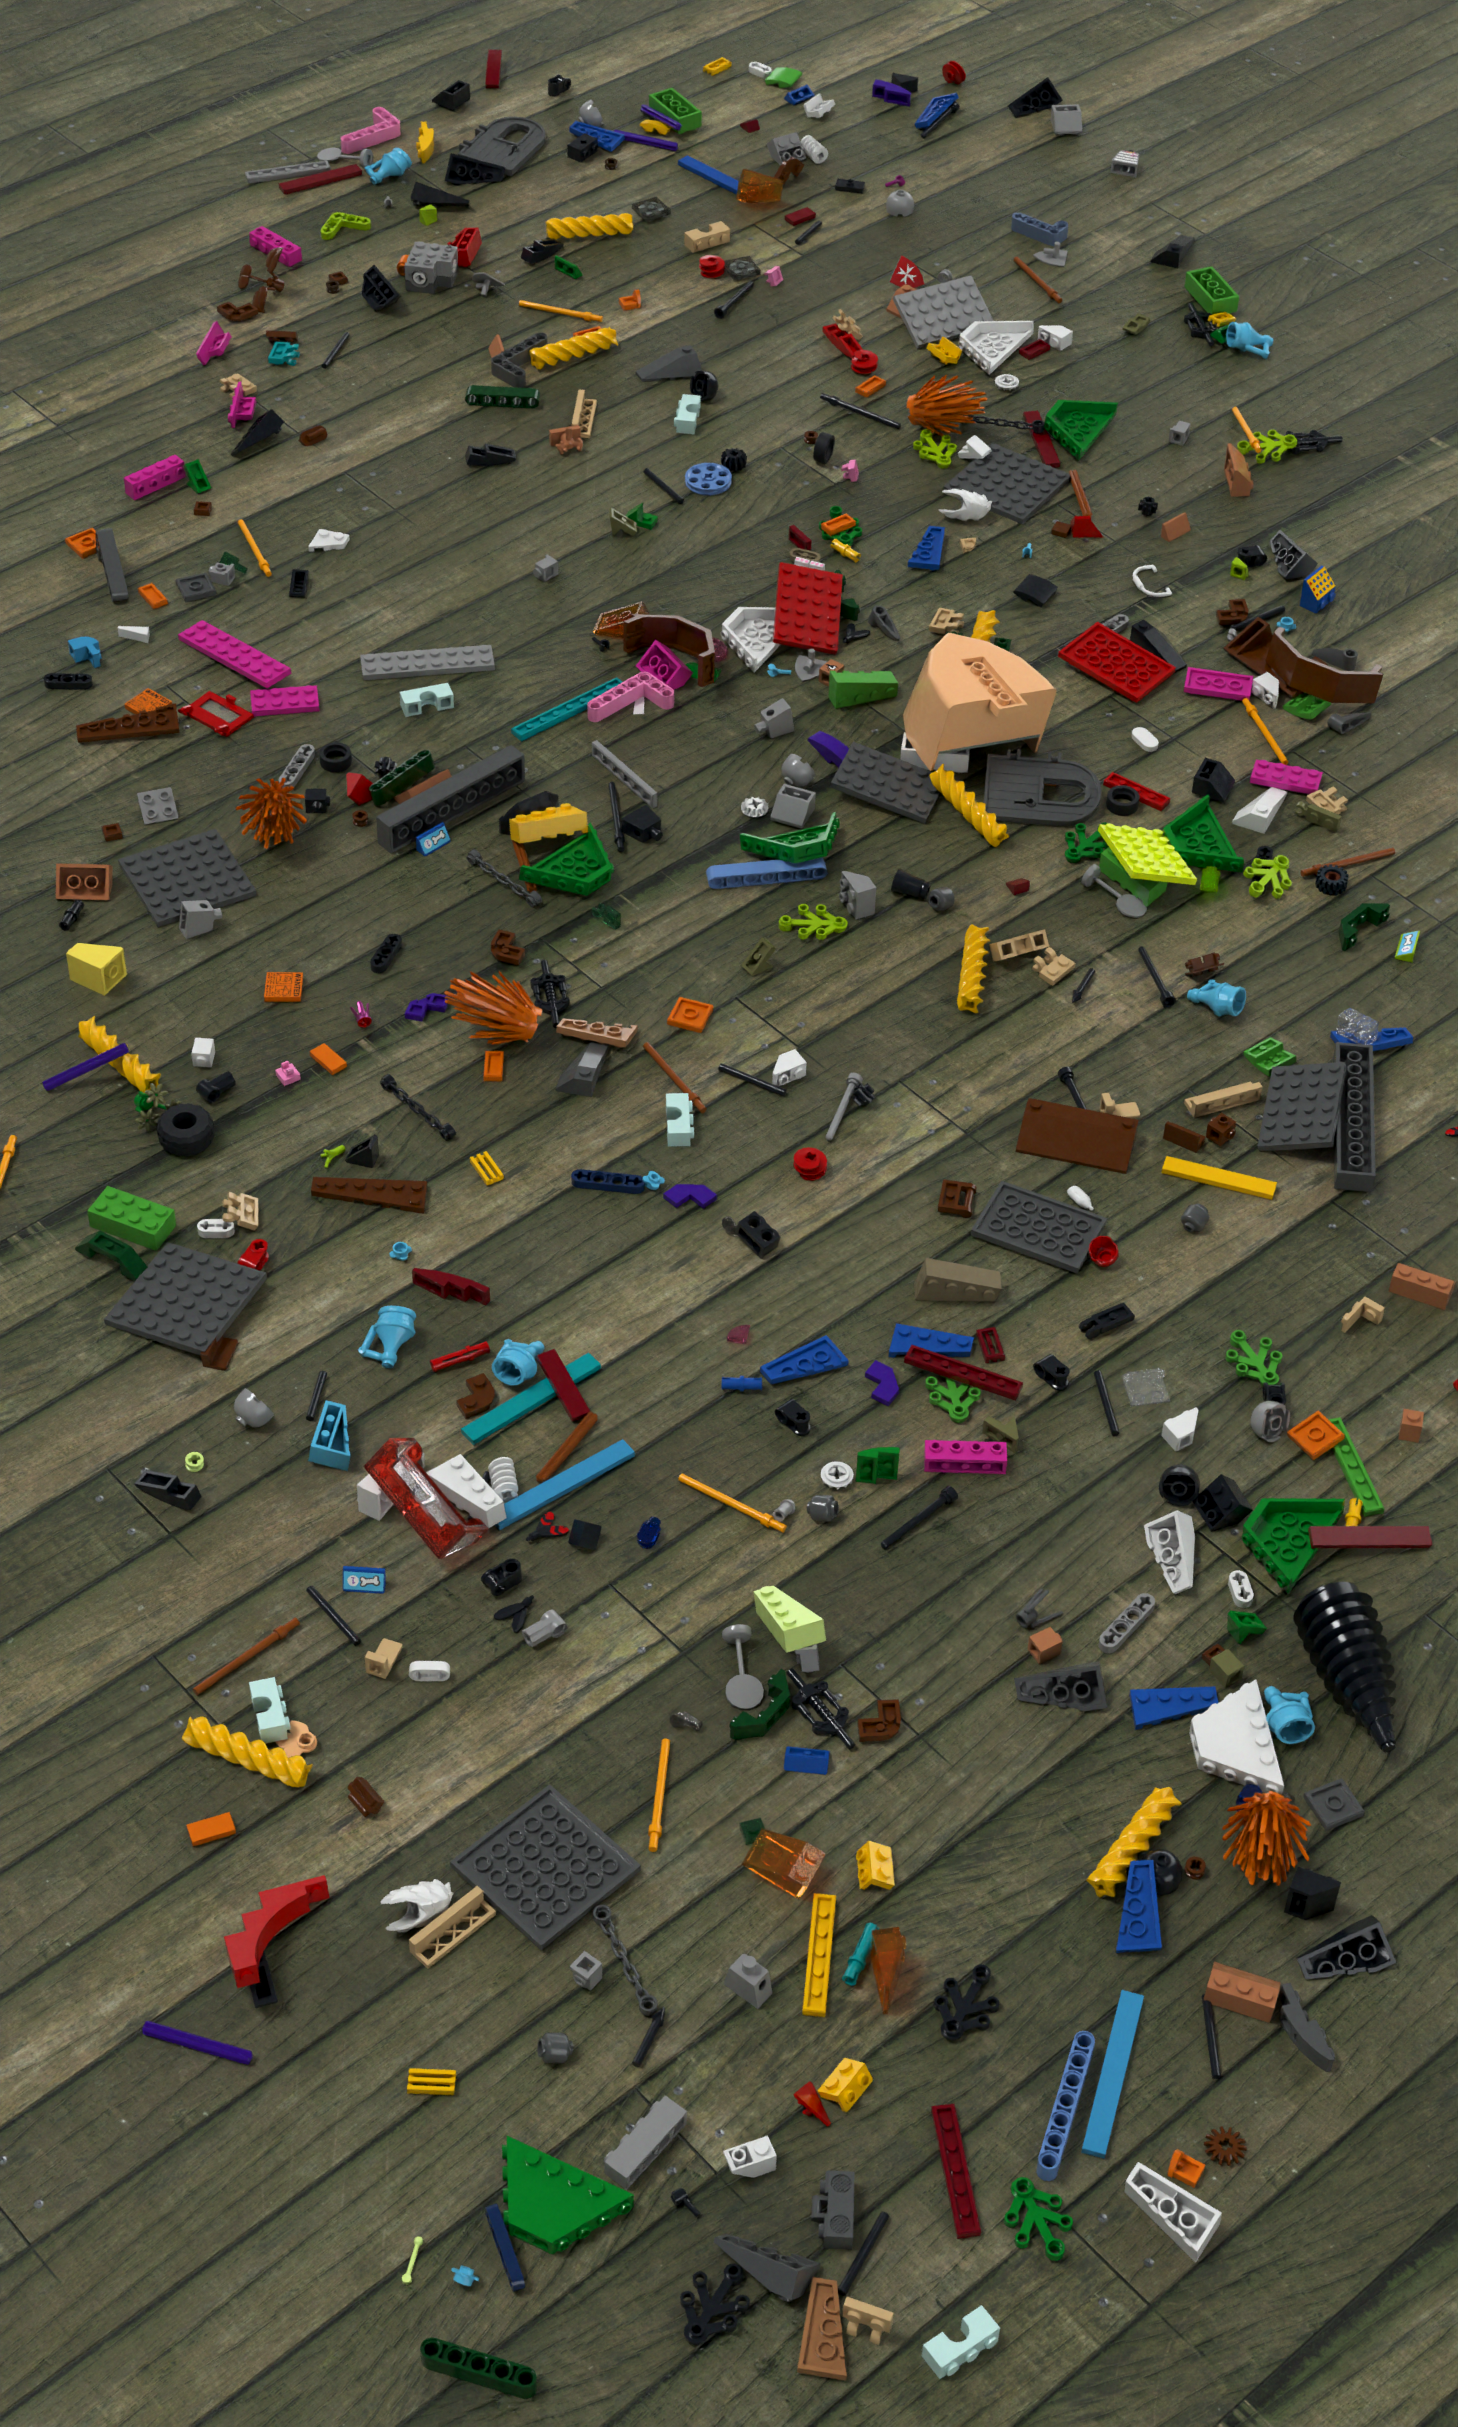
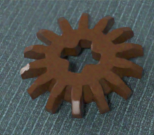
M1223 2126L1219 2127L1220 2133L1212 2129L1211 2132L1214 2136L1206 2135V2138L1211 2141L1204 2142V2146H1210V2148L1205 2150L1206 2154L1212 2153L1213 2155L1210 2159L1212 2161L1215 2158L1219 2159V2165H1222L1223 2161H1227V2166H1231V2160L1238 2164L1237 2156L1245 2157L1240 2150L1247 2151V2147L1241 2145V2143H1245V2139H1237L1240 2132L1231 2135L1232 2128L1229 2127L1228 2132L1225 2133ZM1224 2140L1229 2141V2146L1232 2148L1222 2150V2145L1219 2143H1224Z

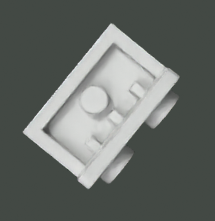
M817 94L803 106L807 118H820L823 116V113L831 110L835 102L834 100L823 101L821 94Z

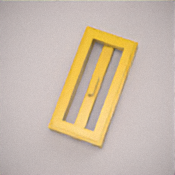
M721 57L703 66V71H707L708 74L711 73L713 76L732 67V62Z
M1227 312L1210 315L1207 321H1213V324L1222 327L1235 322L1236 318Z
M487 1151L483 1152V1155L477 1154L476 1158L470 1157V1163L487 1186L504 1179L503 1173ZM478 1162H480V1163L482 1164V1166L484 1167L485 1171L487 1172V1174H489V1176H490L492 1179H489V1178H488V1176L485 1174V1172H484L483 1169L480 1167V1165L478 1164Z
M409 2068L407 2093L454 2095L456 2070ZM413 2083H416V2084H427V2085H431V2086L413 2085ZM437 2084H439V2085H450V2087L436 2086V2085H437Z

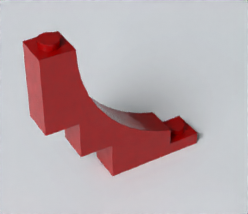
M325 1875L258 1892L261 1909L241 1914L244 1927L243 1932L224 1936L226 1952L237 1988L260 1983L259 1963L263 1951L271 1939L291 1921L309 1912V1903L330 1898Z

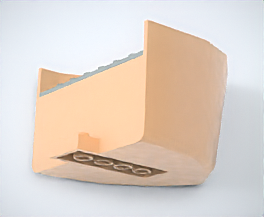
M947 633L928 653L903 713L906 737L930 771L934 770L938 754L1022 740L1034 753H1037L1057 691L1044 676L1021 657L988 641Z

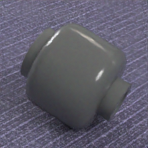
M940 887L930 892L928 901L934 910L943 911L953 906L955 897L950 888Z
M1198 1203L1189 1205L1181 1217L1184 1229L1188 1232L1202 1231L1210 1218L1208 1210L1205 1206Z
M815 1495L807 1504V1513L810 1514L814 1521L831 1522L834 1517H837L839 1512L838 1501H835L831 1495Z
M547 2032L538 2040V2056L545 2063H565L568 2056L573 2053V2042L569 2041L565 2033Z

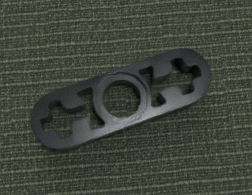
M49 673L44 676V685L48 689L87 690L93 686L92 676L89 674Z
M389 934L370 960L372 972L383 973L387 970L402 947L400 935ZM390 952L389 955H383L382 953Z

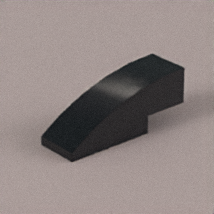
M554 238L536 240L533 246L523 247L521 259L530 264L538 263L554 255L564 244Z
M485 443L484 448L468 445L465 458L468 465L494 466L513 462L516 460L514 449Z
M145 1470L134 1483L137 1488L152 1497L190 1511L202 1497L197 1485L180 1482L176 1475Z
M263 1951L259 1963L260 1983L248 1985L255 2008L278 2003L269 1965Z

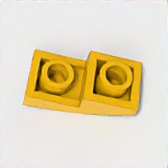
M644 120L640 123V126L646 132H653L656 129L659 134L666 135L671 127L655 120Z

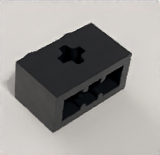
M585 133L567 144V157L580 163L598 151V139Z

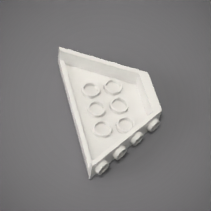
M974 321L960 334L959 348L990 375L1033 335L1034 321Z
M738 607L722 623V639L729 644L730 648L738 654V657L753 672L781 645L773 643L775 608Z
M1257 1680L1245 1683L1234 1694H1228L1223 1701L1218 1704H1212L1207 1711L1197 1714L1192 1718L1189 1734L1198 1769L1223 1777L1228 1781L1245 1785L1250 1789H1256L1264 1793L1273 1791L1282 1795L1284 1783L1268 1722L1266 1721Z

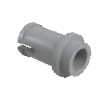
M790 1499L783 1500L780 1506L773 1512L774 1519L781 1522L788 1515L795 1512V1503Z

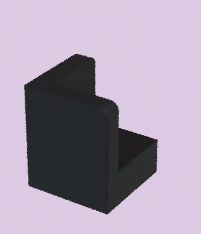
M574 1519L568 1543L596 1550L602 1526Z

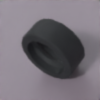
M824 432L819 434L813 452L815 461L828 463L834 450V435Z
M339 742L324 745L319 752L320 765L329 772L337 773L347 770L352 764L351 749L346 744ZM333 755L343 756V758L336 760L329 759L328 757Z
M1124 785L1115 786L1108 791L1107 809L1115 815L1129 816L1137 811L1140 796L1134 788ZM1123 798L1131 802L1120 803L1115 801V799Z

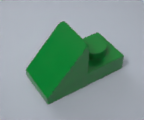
M199 459L183 465L189 478L187 485L193 491L199 494L212 488Z
M643 502L626 514V517L635 521L637 526L652 530L658 522V516L643 512Z
M1228 1612L1227 1629L1238 1644H1241L1249 1633L1263 1634L1267 1629L1255 1613Z

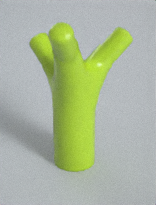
M343 1145L332 1150H323L324 1153L321 1154V1157H327L324 1167L328 1168L329 1163L335 1156L346 1151Z

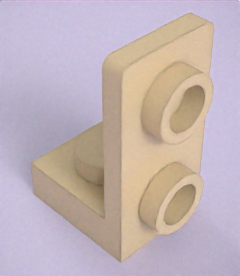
M1109 1093L1101 1094L1100 1112L1128 1118L1140 1117L1136 1102L1115 1105V1101L1111 1099Z
M1364 1297L1360 1302L1357 1301L1354 1304L1350 1313H1346L1343 1316L1341 1331L1346 1333L1361 1316L1378 1325L1382 1321L1385 1307Z
M385 1638L382 1639L376 1652L368 1651L365 1656L366 1673L386 1679L402 1649V1644Z

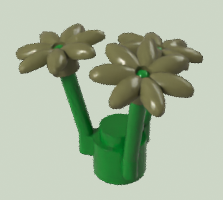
M151 1083V1090L139 1091L134 1098V1104L137 1106L135 1110L142 1117L135 1119L136 1122L140 1123L138 1126L139 1130L145 1127L146 1131H150V1125L157 1126L154 1120L159 1115H152L153 1110L150 1109L152 1106L167 1111L170 1107L181 1104V1101L175 1102V1099L171 1100V1105L159 1104V1101L166 1103L162 1096L168 1093L167 1091H161L163 1086L161 1083L157 1088Z

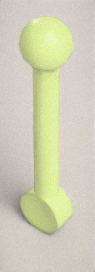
M420 2236L414 2239L415 2246L406 2274L402 2276V2282L405 2285L412 2282L411 2272L419 2246L423 2244V2239Z

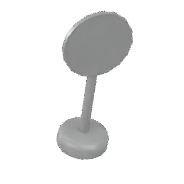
M327 148L320 151L317 155L318 160L328 162L338 158L360 160V164L364 169L373 163V153L370 149L362 150L360 156L342 155L339 148Z
M1097 864L1090 866L1083 875L1082 885L1089 887L1096 881L1118 897L1116 906L1122 914L1132 918H1139L1146 913L1147 907L1140 898H1136L1131 894L1121 895L1100 880L1098 877L1101 869Z
M744 1624L731 1625L723 1629L722 1636L725 1642L736 1644L740 1675H736L729 1680L726 1685L725 1694L732 1706L742 1710H749L760 1704L764 1694L762 1683L756 1677L745 1674L741 1643L751 1638L752 1630L751 1627Z

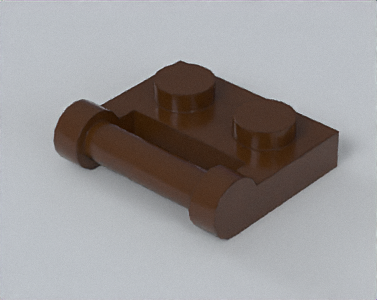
M943 1179L938 1212L958 1214L963 1218H970L972 1216L973 1195L977 1189L976 1185ZM961 1191L966 1193L964 1206L958 1205Z

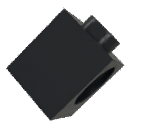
M306 789V813H327V806H330V796H327L326 789Z

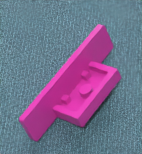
M217 321L213 322L196 353L198 360L201 361L203 366L208 363L210 357L222 355L232 337L229 332H223Z
M238 382L237 387H235V396L232 397L233 404L230 405V413H228V422L231 423L232 428H235L237 420H252L256 406V397H243L242 382Z

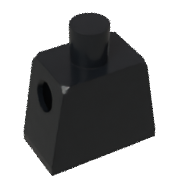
M644 805L621 818L622 832L642 843L651 838L659 841L663 836L661 832V819L648 805Z

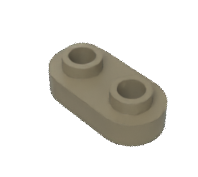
M794 548L790 551V560L792 562L795 561L796 557L810 560V562L820 563L821 556L817 552L801 548Z

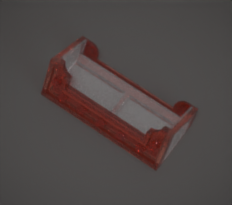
M390 1438L363 1466L438 1559H443L475 1544L489 1530L484 1522L478 1518H473L466 1522L418 1463L423 1451L415 1438Z

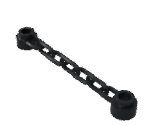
M963 415L975 418L968 421H975L980 424L1032 429L1037 434L1042 433L1044 430V421L1035 420L1030 424L1000 418L993 419L985 416ZM999 421H1005L1004 424H998Z
M386 1074L381 1078L380 1085L384 1090H392L399 1100L409 1104L411 1110L416 1114H421L429 1125L440 1130L439 1134L444 1140L451 1139L456 1135L454 1128L449 1123L441 1125L439 1119L432 1114H428L417 1101H412L403 1089L397 1088V1083L390 1074ZM399 1091H401L404 1094L402 1096L403 1098H401L398 1095L400 1093ZM415 1104L420 1107L418 1111L414 1108ZM431 1117L435 1120L434 1124L430 1122Z

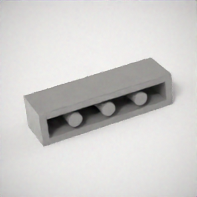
M664 2096L660 2102L656 2101L650 2108L649 2114L645 2118H640L634 2130L621 2139L616 2150H612L606 2155L604 2159L605 2174L627 2190L687 2124V2111L667 2096Z

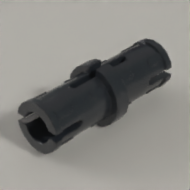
M74 900L71 907L65 911V916L59 923V927L62 930H69L73 922L77 921L80 911L84 908L82 901Z

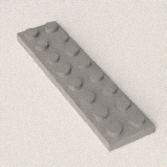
M491 645L360 655L363 680L495 670Z

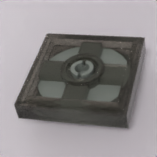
M657 197L632 204V209L646 222L671 214V210Z
M750 256L724 261L725 269L733 280L761 275V270Z

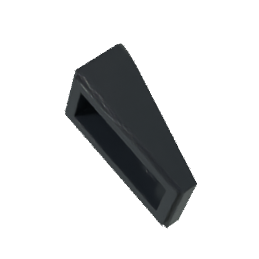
M292 570L289 597L305 598L309 582V570Z

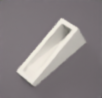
M118 626L119 637L148 643L150 636L149 627Z

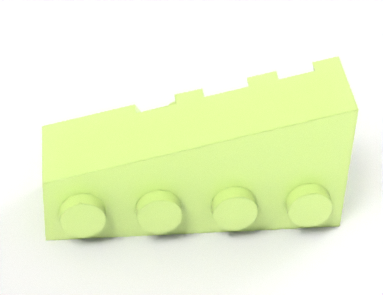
M765 1586L754 1591L756 1613L786 1653L826 1641L824 1620L775 1586Z

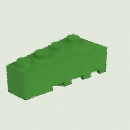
M830 671L828 697L835 709L897 696L898 682L891 671H872L871 673H865L864 671H858L857 673L842 671V673H836V671Z
M1110 847L1101 853L1099 864L1101 872L1111 880L1118 881L1120 887L1124 890L1128 889L1131 891L1132 895L1140 898L1146 907L1166 891L1167 882L1131 878Z

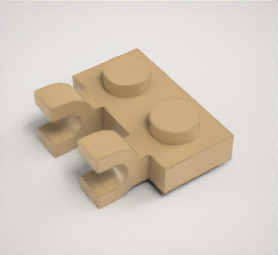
M839 309L840 317L833 316L834 321L839 323V329L847 331L848 334H852L855 339L860 341L863 337L860 333L861 329L854 324L855 320L852 317H846L843 310Z
M233 374L226 379H220V382L224 385L220 387V390L224 393L229 389L234 391L238 382H242L243 396L257 392V386L239 374ZM235 392L230 393L231 398L235 396Z
M939 608L929 625V631L938 634H945L946 631L959 633L958 630L954 629L963 627L964 622L959 620L963 619L964 614H955V610Z
M1331 787L1325 792L1320 789L1307 795L1306 801L1309 804H1314L1339 815L1347 810L1344 804L1348 802V799L1342 796L1336 801L1337 798L1334 794L1337 793V789Z
M1048 947L1044 952L1047 955L1043 959L1040 956L1034 959L1033 962L1036 964L1032 967V970L1039 972V978L1053 986L1075 968L1076 963L1062 954L1058 957L1056 952L1051 947Z
M229 1192L228 1200H223V1207L228 1208V1214H223V1221L233 1222L236 1220L238 1226L255 1231L258 1227V1198L243 1193L237 1196Z
M846 2297L842 2316L849 2320L846 2334L856 2337L858 2326L862 2323L872 2328L870 2342L879 2345L882 2332L889 2333L891 2330L894 2313Z

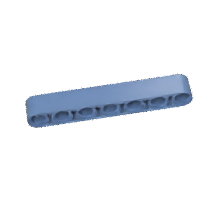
M821 857L799 863L768 860L714 865L706 870L709 886L713 889L818 880L826 877L827 869L825 861Z
M1080 2031L1074 2037L1039 2153L1036 2172L1038 2177L1044 2181H1051L1058 2174L1090 2066L1095 2038L1088 2031ZM1050 2144H1056V2145H1058V2146H1057V2147H1053V2146H1051ZM1044 2164H1050L1052 2167H1046Z

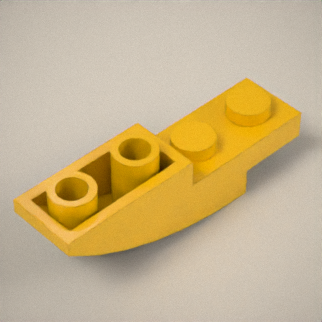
M426 121L421 122L418 142H416L418 158H421L422 163L428 161L434 150L433 128L428 129Z

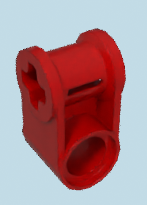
M263 1239L253 1240L245 1253L241 1255L237 1264L261 1271L269 1259L267 1242Z

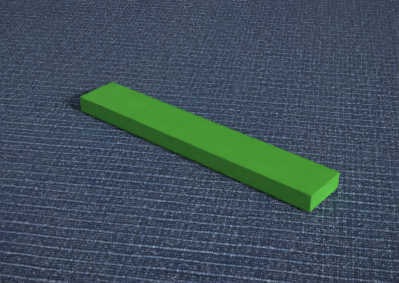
M1341 1417L1328 1419L1345 1435V1439L1332 1447V1450L1355 1498H1357V1503L1358 1499L1363 1502L1361 1511L1364 1517L1384 1513V1506Z

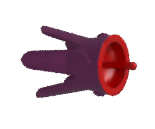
M358 1001L359 1015L353 1007H350L357 1019L358 1026L367 1027L372 1022L369 1016V1003H367L365 1012L362 1002Z

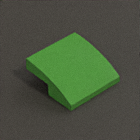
M775 68L765 79L766 85L778 83L779 88L791 87L802 76V72L792 68Z
M1304 692L1283 705V709L1295 716L1313 719L1331 706V702Z
M1271 1037L1243 1052L1249 1062L1267 1076H1271L1272 1067L1290 1066L1296 1062V1055L1284 1050L1283 1043Z

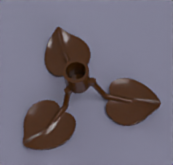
M282 247L274 248L268 253L266 267H268L267 271L273 276L269 277L268 280L250 275L252 267L248 264L244 265L240 271L238 286L241 289L247 287L249 278L267 283L268 287H260L259 291L255 292L252 300V305L258 309V312L265 313L264 306L267 290L281 292L284 288L285 282L278 279L279 276L273 273L283 250Z

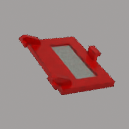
M208 691L190 705L178 709L179 713L189 716L213 729L214 732L226 737L254 718V714L235 704V697L228 694L226 699L211 691Z

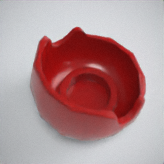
M1098 1236L1089 1244L1090 1258L1098 1266L1108 1267L1114 1264L1119 1256L1118 1246L1109 1236Z

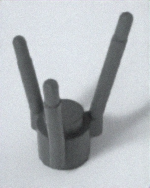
M1039 1589L1025 1607L1016 1614V1620L1023 1628L1030 1626L1034 1629L1037 1625L1063 1614L1062 1611L1036 1620L1038 1613L1034 1608L1044 1599L1049 1590L1043 1592V1589Z

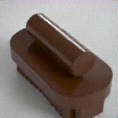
M318 425L302 432L298 441L304 446H311L326 439L327 431L323 426Z
M356 1777L353 1782H350L347 1786L351 1792L348 1798L364 1817L370 1813L378 1814L381 1806L384 1804V1800L371 1787L368 1781L363 1777Z

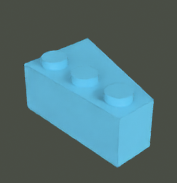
M325 1401L310 1446L308 1461L348 1471L350 1451L346 1405Z

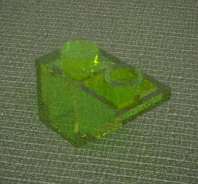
M1206 866V869H1202L1199 891L1217 893L1220 871H1217V867Z

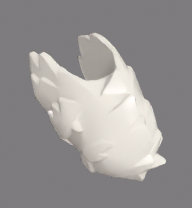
M955 488L942 491L946 495L956 497L961 502V509L956 511L939 509V512L943 513L946 517L957 518L962 521H967L968 519L977 521L983 518L991 509L992 501H988L984 494L980 495L976 492L971 493L964 489L959 490Z
M434 1879L433 1882H419L418 1885L404 1886L401 1889L390 1891L380 1903L394 1904L406 1901L408 1909L403 1918L389 1924L386 1930L408 1932L414 1927L427 1926L433 1919L448 1909L453 1895L450 1883L448 1882L444 1885L439 1880Z

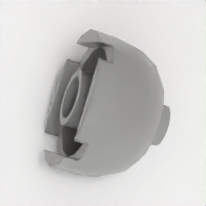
M589 100L580 107V117L578 119L582 123L600 127L604 124L602 122L603 118L597 107L592 106L594 102Z
M899 189L888 196L886 211L890 215L898 216V214H903L902 217L913 213L914 200L911 194Z
M790 754L783 762L781 768L783 780L787 785L804 787L813 780L815 772L807 762L805 764L801 762L802 758L796 754Z
M246 1388L237 1396L234 1402V1411L238 1415L236 1420L244 1427L246 1425L251 1427L263 1426L274 1416V1413Z
M1275 1401L1260 1403L1251 1415L1250 1425L1253 1432L1267 1442L1279 1440L1281 1436L1278 1435L1282 1431L1286 1432L1290 1422L1289 1410L1285 1408V1405Z

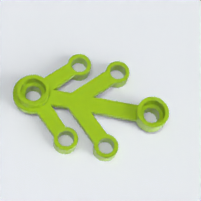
M925 429L920 433V441H914L913 449L920 450V458L936 461L939 468L945 469L951 464L950 457L956 452L957 445L951 443L949 435H943L940 445L937 446L932 439L931 431ZM923 443H928L930 447L924 446ZM948 445L947 452L943 455L942 451Z
M1269 430L1268 437L1260 432L1253 433L1255 438L1263 442L1260 443V447L1264 450L1256 455V462L1259 464L1264 463L1265 457L1276 447L1280 448L1271 454L1272 461L1274 462L1280 461L1281 455L1287 449H1292L1297 445V439L1291 434L1283 436L1277 433L1276 430ZM1240 441L1237 444V450L1242 455L1255 450L1247 441Z
M1278 855L1273 860L1255 858L1252 862V867H1246L1243 875L1249 879L1254 875L1264 877L1259 882L1254 881L1251 883L1249 894L1252 897L1261 896L1264 886L1271 880L1273 885L1272 896L1277 899L1281 898L1284 893L1283 889L1288 890L1292 884L1286 871L1289 868L1288 858L1283 855ZM1262 866L1272 867L1271 869H1261ZM1278 871L1280 872L1282 878L1281 883H1279L1277 877Z
M800 904L798 906V913L809 920L791 919L790 916L784 915L779 919L778 925L779 929L785 932L790 931L793 926H810L808 928H800L798 930V937L800 939H807L810 934L816 931V938L823 940L833 931L837 933L844 932L848 922L843 917H835L827 912L826 906L823 904L816 906V914L823 916L827 920H822L810 912L808 905Z

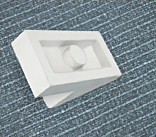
M974 435L966 441V445L958 452L959 458L983 459L992 451L981 439Z

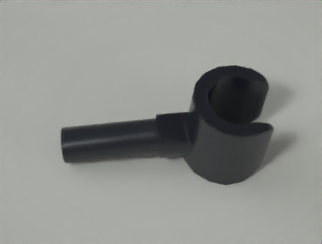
M596 637L592 638L600 646L599 650L601 652L604 651L605 647L609 649L610 642L603 639L600 641Z
M679 2188L671 2193V2200L676 2206L683 2202L685 2207L696 2217L701 2214L690 2202L683 2188Z

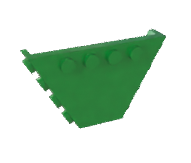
M1058 400L1046 414L1044 428L1079 461L1116 416L1118 403Z
M1208 794L1163 828V835L1169 839L1170 845L1175 848L1174 850L1179 853L1187 865L1243 873L1244 859L1243 857H1237L1209 805Z
M834 812L828 824L767 838L741 833V850L791 863L828 856L829 850H832V843L835 842L837 829L840 827V820L836 817V812Z
M590 822L587 833L579 836L532 867L522 865L520 867L519 880L588 896L610 881L614 868L613 864L609 862L607 852L603 849L602 841L598 839L596 829L593 828Z
M1262 1498L1243 1525L1242 1541L1253 1551L1255 1558L1264 1564L1266 1571L1274 1576L1278 1585L1289 1594L1319 1550V1548H1311L1308 1533L1309 1527L1335 1526L1344 1512L1345 1499Z
M507 2136V2145H502V2160L507 2159V2166H503V2181H508V2188H503V2203H508V2210H504V2224L509 2225V2235L549 2254L564 2251L572 2242L586 2238L591 2231L608 2225L613 2218L618 2215L627 2214L634 2207V2194L509 2136Z

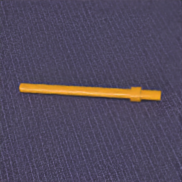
M523 300L519 301V306L583 318L585 321L602 322L603 316L594 315L591 312L584 313Z
M1234 407L1232 412L1248 437L1251 447L1257 453H1260L1262 449L1259 440L1254 437L1238 408Z
M242 519L238 520V525L254 552L260 569L264 571L267 577H270L272 572L269 569L270 566L267 560L263 558L245 522Z
M1244 698L1242 703L1246 707V712L1253 718L1280 762L1287 765V758L1259 717L1258 710L1250 703L1248 698Z
M10 1135L8 1143L4 1146L2 1152L0 1189L10 1159L15 1153L14 1146L17 1140L15 1135Z
M683 1473L680 1474L678 1481L760 1521V1524L768 1528L772 1527L782 1533L785 1532L787 1525L775 1520L773 1516L767 1513L763 1514Z
M666 1738L662 1739L652 1824L649 1825L648 1836L650 1837L648 1850L651 1852L657 1851L658 1840L662 1834L660 1823L670 1749V1740Z

